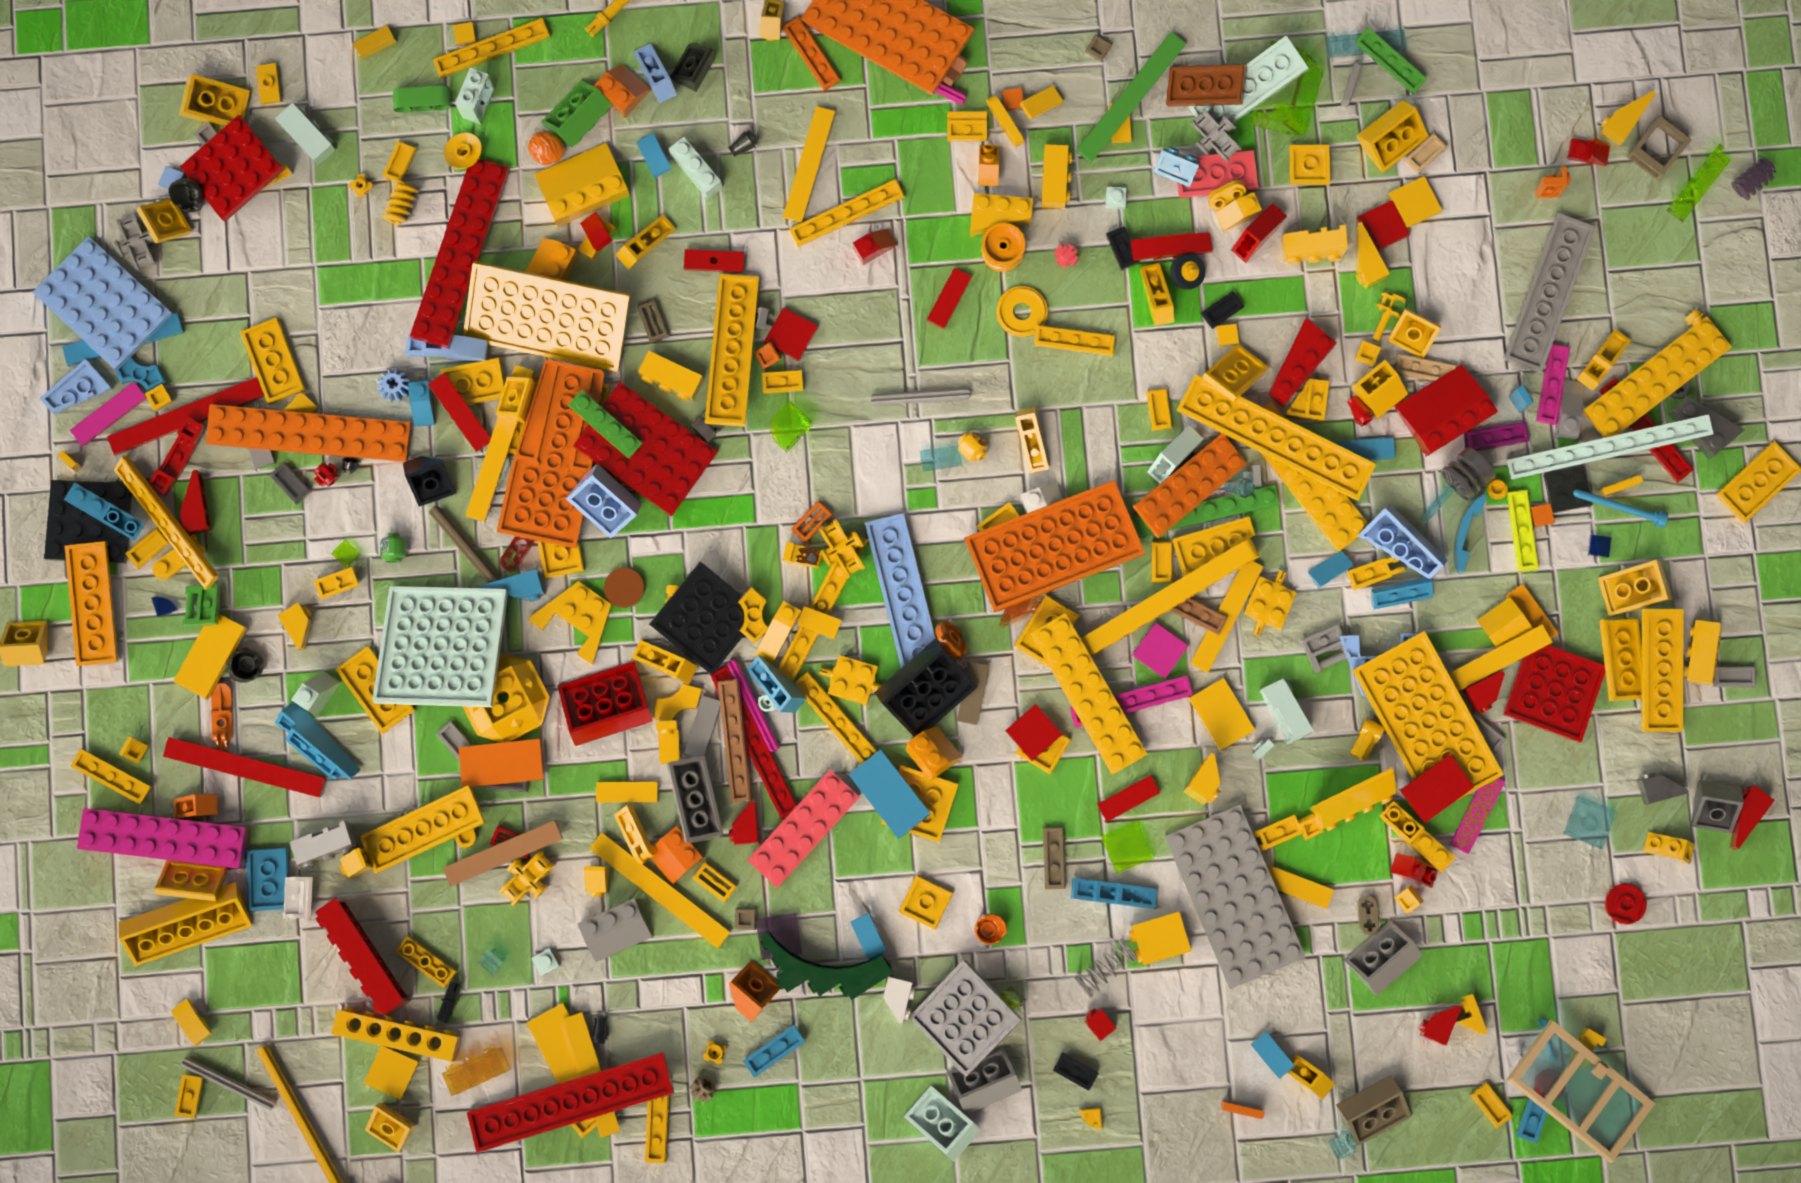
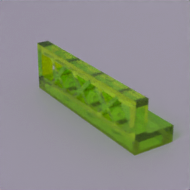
M1720 143L1666 210L1681 222L1686 219L1731 161V159L1721 153L1724 146Z

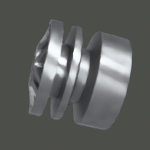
M1466 447L1456 456L1457 462L1451 461L1448 466L1441 470V475L1455 493L1464 500L1470 501L1474 494L1477 495L1480 492L1479 485L1486 487L1496 475L1482 455L1471 447Z

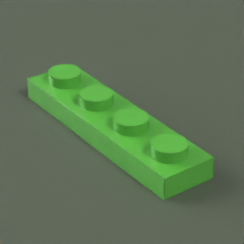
M1369 27L1354 42L1410 93L1415 94L1427 80L1423 74Z
M583 390L568 404L575 413L628 459L642 445L640 440Z

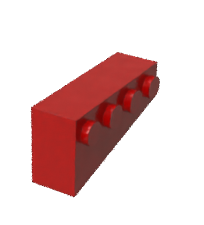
M1305 318L1268 396L1284 407L1334 349L1337 342L1309 319Z

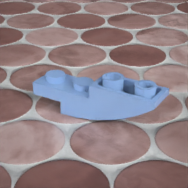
M408 335L405 354L408 357H446L448 360L486 361L488 341L453 335L450 347L445 348L411 339L410 335Z

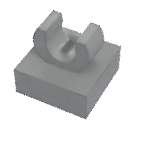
M763 307L756 308L755 331L772 328V326L766 324L767 319L774 318L772 314H768L769 309Z
M1252 465L1253 472H1243L1244 483L1253 482L1254 488H1263L1261 465Z

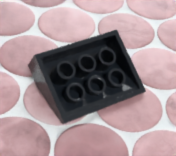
M934 639L874 693L888 711L915 737L922 731L932 728L978 686L952 656L947 653L942 645Z

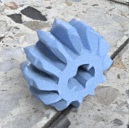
M388 368V374L385 375L382 372L381 376L383 379L377 380V383L381 385L377 390L382 392L381 397L383 399L388 397V401L392 402L395 397L397 402H400L401 395L405 398L407 397L405 391H409L408 383L411 380L406 378V372L400 373L399 368H396L394 373ZM396 382L398 384L397 387L394 386V389H392L390 385Z

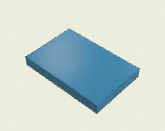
M289 848L246 850L248 911L284 910L285 877H289Z

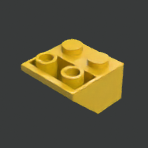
M1386 360L1360 379L1351 389L1373 412L1372 415L1377 420L1408 395L1399 375Z

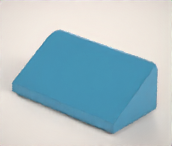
M1341 550L1308 571V574L1318 589L1351 569L1354 565Z

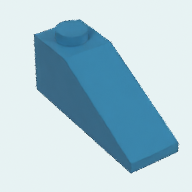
M536 569L478 586V588L506 589L508 591V598L529 600V602L538 601L541 599V596L545 595L539 572Z
M758 655L748 667L747 671L780 712L796 713L807 699L795 683L761 655Z

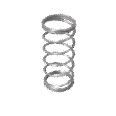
M1123 939L1118 940V942L1125 950L1127 955L1118 947L1114 945L1111 946L1112 951L1116 956L1117 960L1119 961V963L1109 954L1103 953V957L1111 970H1109L1100 961H1094L1102 977L1098 975L1093 969L1086 967V971L1094 985L1080 974L1074 977L1078 985L1090 998L1093 997V994L1089 990V988L1084 984V982L1080 979V977L1087 981L1097 991H1100V989L1095 983L1088 969L1092 971L1095 975H1097L1104 983L1108 984V981L1103 975L1099 966L1097 965V962L1101 964L1106 970H1108L1114 977H1117V975L1111 967V965L1109 964L1105 955L1111 958L1117 965H1119L1124 970L1125 967L1122 964L1119 957L1117 956L1114 948L1121 952L1131 962H1134L1133 960L1137 959L1135 953L1125 943Z

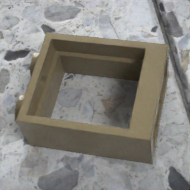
M1659 116L1627 158L1659 181L1692 139L1689 138L1685 131L1678 130L1673 126L1669 119ZM1657 127L1681 144L1665 166L1640 149Z

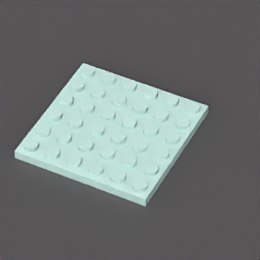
M389 586L372 701L375 704L493 707L508 591L506 589Z

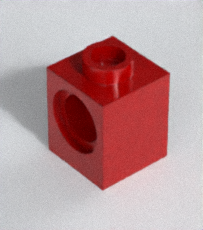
M1094 1008L1085 1015L1087 1019L1084 1022L1099 1041L1117 1029L1102 1009L1097 1011Z

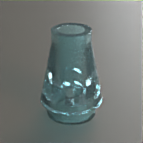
M1248 478L1228 480L1224 484V489L1226 492L1247 498L1254 492V483Z

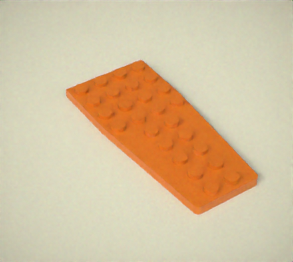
M550 359L545 360L509 473L497 533L577 549L584 515L566 498L583 476L592 469L593 461L573 448V445L588 426V423L575 413L568 404L584 389L599 399V405L601 406L604 372L602 370Z

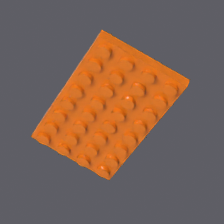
M812 0L800 19L803 24L932 96L975 32L973 27L924 0Z
M1115 480L964 537L994 613L1145 555Z

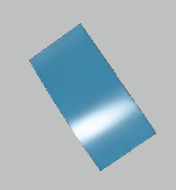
M654 132L637 141L638 147L654 178L672 169Z
M870 913L850 921L867 959L887 951Z
M1267 1031L1251 1044L1279 1079L1295 1067L1294 1063Z

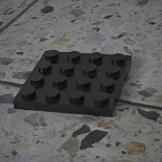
M51 480L44 559L66 561V545L106 541L109 563L126 564L127 555L125 553L128 547V537L68 503L64 498L75 482L130 515L132 493L124 483Z
M699 561L651 620L649 625L709 674L713 675L744 636L739 631L744 622V611L738 603L742 595Z

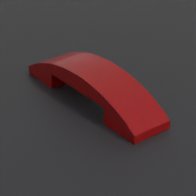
M187 416L185 417L177 432V439L160 469L155 470L149 481L150 486L155 491L165 496L176 483L197 447L204 425Z

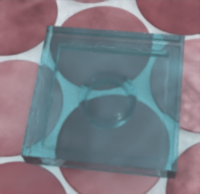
M1577 796L1563 834L1596 848L1603 849L1617 811Z

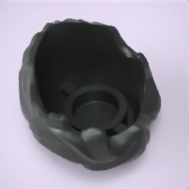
M180 178L169 186L168 193L172 203L179 206L182 211L198 212L202 209L205 199L198 182L191 178Z
M248 647L235 651L226 663L229 676L234 681L240 683L255 680L264 669V661L261 654L257 651H252Z

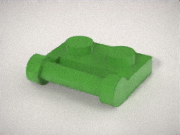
M213 584L209 589H204L202 585L185 587L187 599L185 619H183L182 623L183 627L194 628L195 626L218 625L221 586ZM198 594L196 618H193L195 595Z

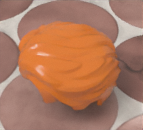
M540 131L532 135L529 140L528 151L536 162L548 166L552 162L560 161L564 153V145L561 139L554 133Z

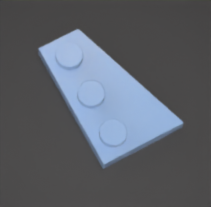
M85 359L41 396L40 399L53 414H56L113 389L88 360Z

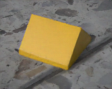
M1405 308L1388 341L1420 358H1424L1442 326Z
M507 377L495 415L525 423L537 387L534 380L523 377Z
M1511 597L1477 620L1496 648L1533 630V627Z
M378 1103L373 1110L365 1131L395 1151L400 1152L417 1124L386 1104Z

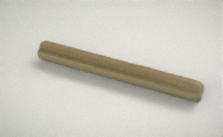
M435 506L431 508L429 514L487 583L498 581L497 575L440 507Z

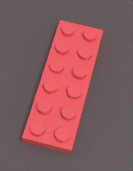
M829 769L751 854L747 861L778 888L860 796Z

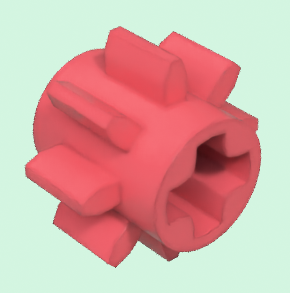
M1068 243L1064 247L1059 244L1054 253L1057 256L1055 258L1056 263L1064 268H1067L1069 265L1073 267L1079 258L1076 255L1078 250Z

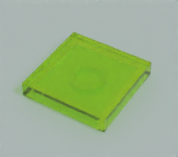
M1139 820L1100 836L1116 874L1154 859Z

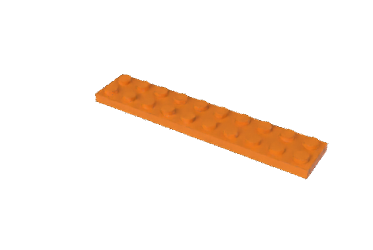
M210 404L206 444L407 462L411 423Z

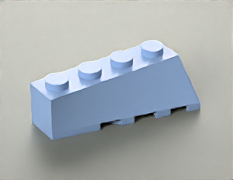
M1391 504L1358 535L1360 538L1371 542L1375 547L1391 554L1390 556L1406 563L1408 567L1428 579L1448 561Z

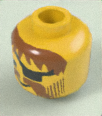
M967 432L959 439L958 450L968 461H981L986 457L988 443L978 433Z

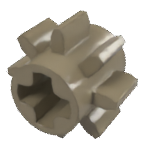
M698 1076L690 1086L692 1097L699 1102L705 1100L708 1103L717 1092L714 1089L715 1083L707 1076L702 1079Z

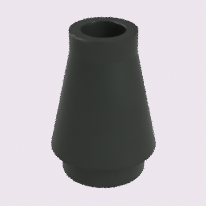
M748 130L747 132L744 131L728 148L733 156L736 157L743 152L755 148L758 141L753 133Z

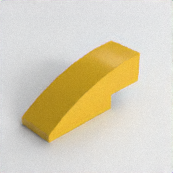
M1614 329L1577 377V380L1593 391L1631 340L1617 329Z

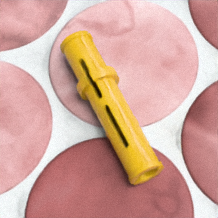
M614 0L585 27L586 32H590V36L595 37L604 26L610 24L609 21L631 0Z

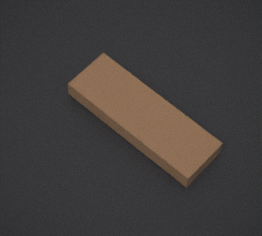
M1191 598L1185 599V602L1170 610V612L1218 636L1228 619L1227 616Z

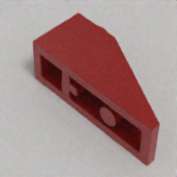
M198 470L192 471L180 511L181 519L178 520L189 536L212 531L202 473Z
M1755 785L1749 788L1745 787L1742 790L1744 803L1732 832L1730 843L1732 850L1741 847L1775 801Z

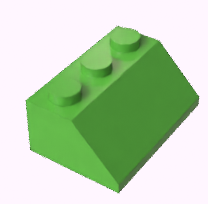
M581 80L541 123L557 135L563 143L573 147L581 141L584 134L591 130L602 116L607 114L612 104L599 89Z

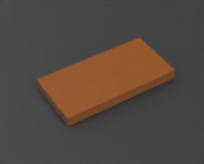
M1245 64L1170 67L1166 105L1168 107L1243 105L1247 66Z

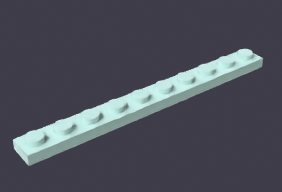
M1708 414L1506 460L1510 479L1514 480L1713 435V430Z

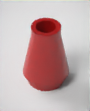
M1354 396L1347 401L1355 423L1359 424L1360 427L1367 425L1374 419L1373 412L1358 396Z

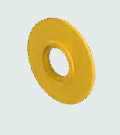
M1018 286L1007 290L1000 297L996 307V316L1000 326L1007 333L1017 337H1027L1035 334L1036 325L1044 326L1048 316V307L1044 297L1038 291L1030 287ZM1019 303H1025L1031 309L1030 316L1025 320H1019L1013 314L1014 307Z

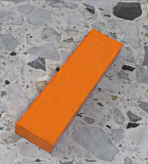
M799 17L782 26L783 31L824 92L841 82V79Z

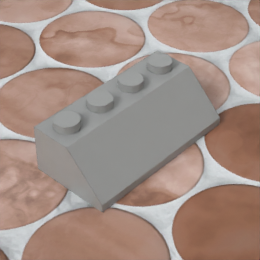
M705 755L666 763L685 843L713 840L724 835Z

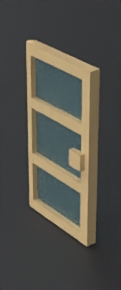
M1553 1020L1547 1023L1507 1078L1517 1089L1610 1163L1615 1160L1656 1104Z

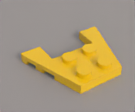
M578 581L530 616L528 621L544 631L555 614L560 616L588 636V639L577 655L593 665L612 604Z

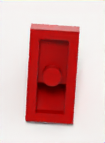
M1571 138L1567 159L1607 166L1610 146L1598 138H1594L1592 142Z

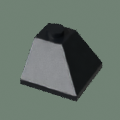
M421 456L403 463L405 477L419 507L457 494L443 460Z

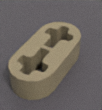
M1363 896L1357 902L1359 928L1363 934L1372 935L1379 929L1377 903L1373 897ZM1365 899L1372 903V907H1369V914H1366V908L1362 907ZM1368 916L1370 918V923H1374V927L1371 928V932L1368 931V928H1364V924L1367 923Z

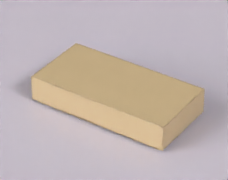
M1433 133L1404 161L1419 174L1445 151L1447 146Z

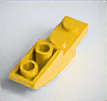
M1394 801L1380 815V818L1409 847L1434 866L1440 873H1443L1456 859L1451 852L1426 832L1422 825Z

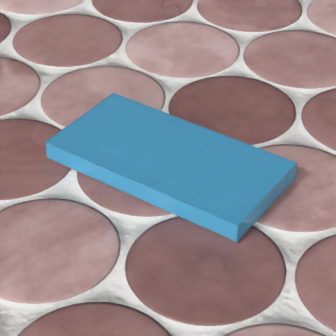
M881 749L849 774L898 839L931 814Z

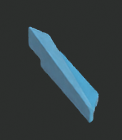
M292 702L280 712L275 724L288 732L285 740L329 778L347 777L350 780L359 773L360 768L304 708Z

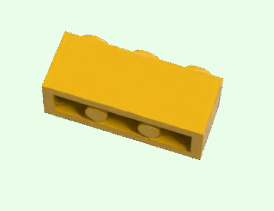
M1045 144L1042 208L1065 209L1066 202H1070V190H1066L1067 183L1071 182V171H1067L1068 164L1072 162V152H1068L1069 145Z
M648 351L638 371L642 381L648 384L656 383L660 385L659 388L667 393L673 391L677 393L678 398L684 401H688V399L694 401L704 381L702 375L651 351Z
M1696 620L1695 625H1691L1690 637H1693L1692 645H1688L1687 657H1690L1689 665L1685 666L1684 677H1687L1689 683L1714 686L1722 632L1721 623Z

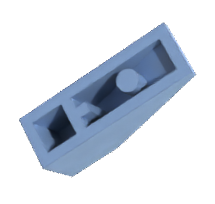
M651 43L633 51L658 102L661 103L676 96L677 94L671 79Z

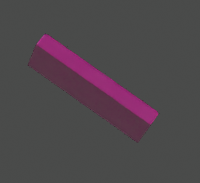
M1526 422L1465 433L1468 447L1476 451L1530 441Z

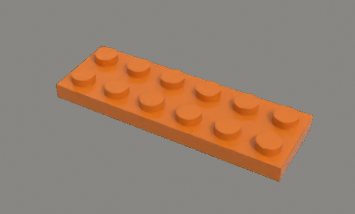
M1221 433L1134 504L1133 508L1156 538H1159L1244 468L1247 463L1228 438Z

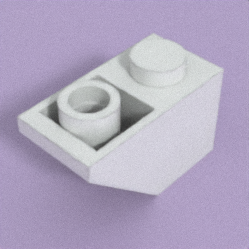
M888 977L883 997L897 1021L903 1023L904 1019L908 1020L910 1008L907 1007L908 999L913 1000L915 988L912 987V982Z

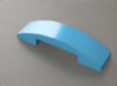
M1482 494L1471 504L1458 525L1453 549L1454 564L1458 574H1462L1465 571L1470 552L1462 550L1472 516L1479 517L1482 513L1487 496L1485 494Z

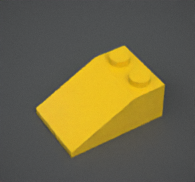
M191 74L187 77L179 115L197 121H209V123L226 126L238 115L244 119L250 90Z
M1658 560L1598 578L1609 617L1673 601L1663 564Z

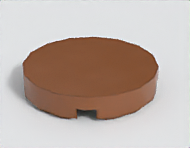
M630 568L616 569L605 580L604 592L606 598L611 604L619 608L635 606L644 595L645 586L643 579L636 571Z

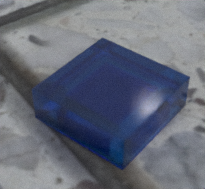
M1590 535L1588 556L1609 558L1611 537Z

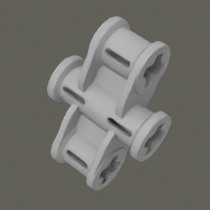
M1203 108L1202 113L1195 120L1190 121L1194 128L1204 137L1195 143L1207 156L1210 154L1209 151L1214 148L1228 163L1230 161L1229 158L1234 153L1242 150L1240 145L1228 134L1237 127L1225 115L1218 123Z
M136 212L125 219H117V225L124 238L121 241H114L120 257H125V254L129 253L137 271H141V268L150 264L155 265L156 260L149 244L155 242L149 231L143 230Z

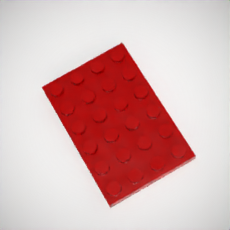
M619 381L601 407L640 440L642 445L628 459L588 424L573 445V448L672 517L718 451Z

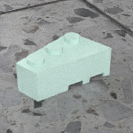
M1283 678L1260 690L1286 745L1294 743L1314 732L1309 720L1302 711L1300 702L1293 696V689L1288 681L1285 682Z

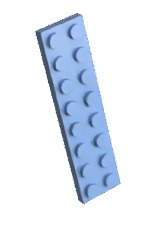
M904 513L865 522L901 668L930 642L936 639Z

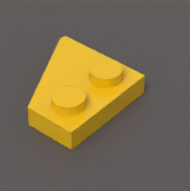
M1309 378L1287 410L1285 416L1324 422L1329 381Z

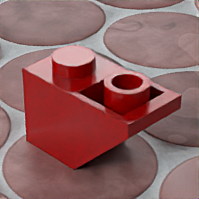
M1396 853L1390 873L1429 888L1433 887L1438 872L1434 866L1399 853Z

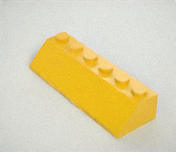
M234 882L221 887L216 901L188 898L118 922L119 940L134 966H138L252 927V922L244 896L237 883Z

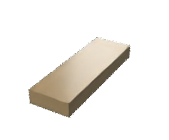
M1397 353L1394 370L1398 375L1434 382L1455 369L1457 365Z

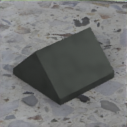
M688 44L670 78L697 92L715 60L713 49Z

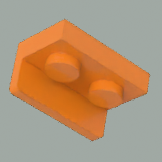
M1562 166L1557 175L1543 177L1535 190V198H1559L1563 191L1566 190V186L1570 184V173L1567 172V166Z

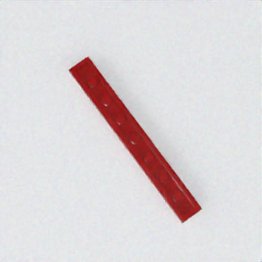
M255 377L111 434L107 438L112 452L116 456L177 432L186 416L198 423L207 420L210 404L240 407L265 396L258 378Z
M728 666L715 671L713 675L710 674L718 692V681L734 679ZM741 694L747 751L782 820L797 804Z
M168 737L163 757L319 798H321L326 780L325 777Z

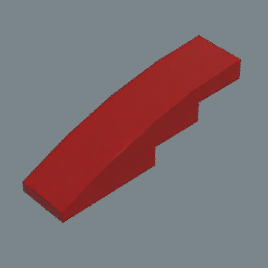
M1210 232L1130 240L1133 261L1152 258L1153 260L1170 257L1176 259L1183 254L1200 255L1213 252Z
M443 373L428 384L473 449L478 452L490 443L491 437L447 375Z

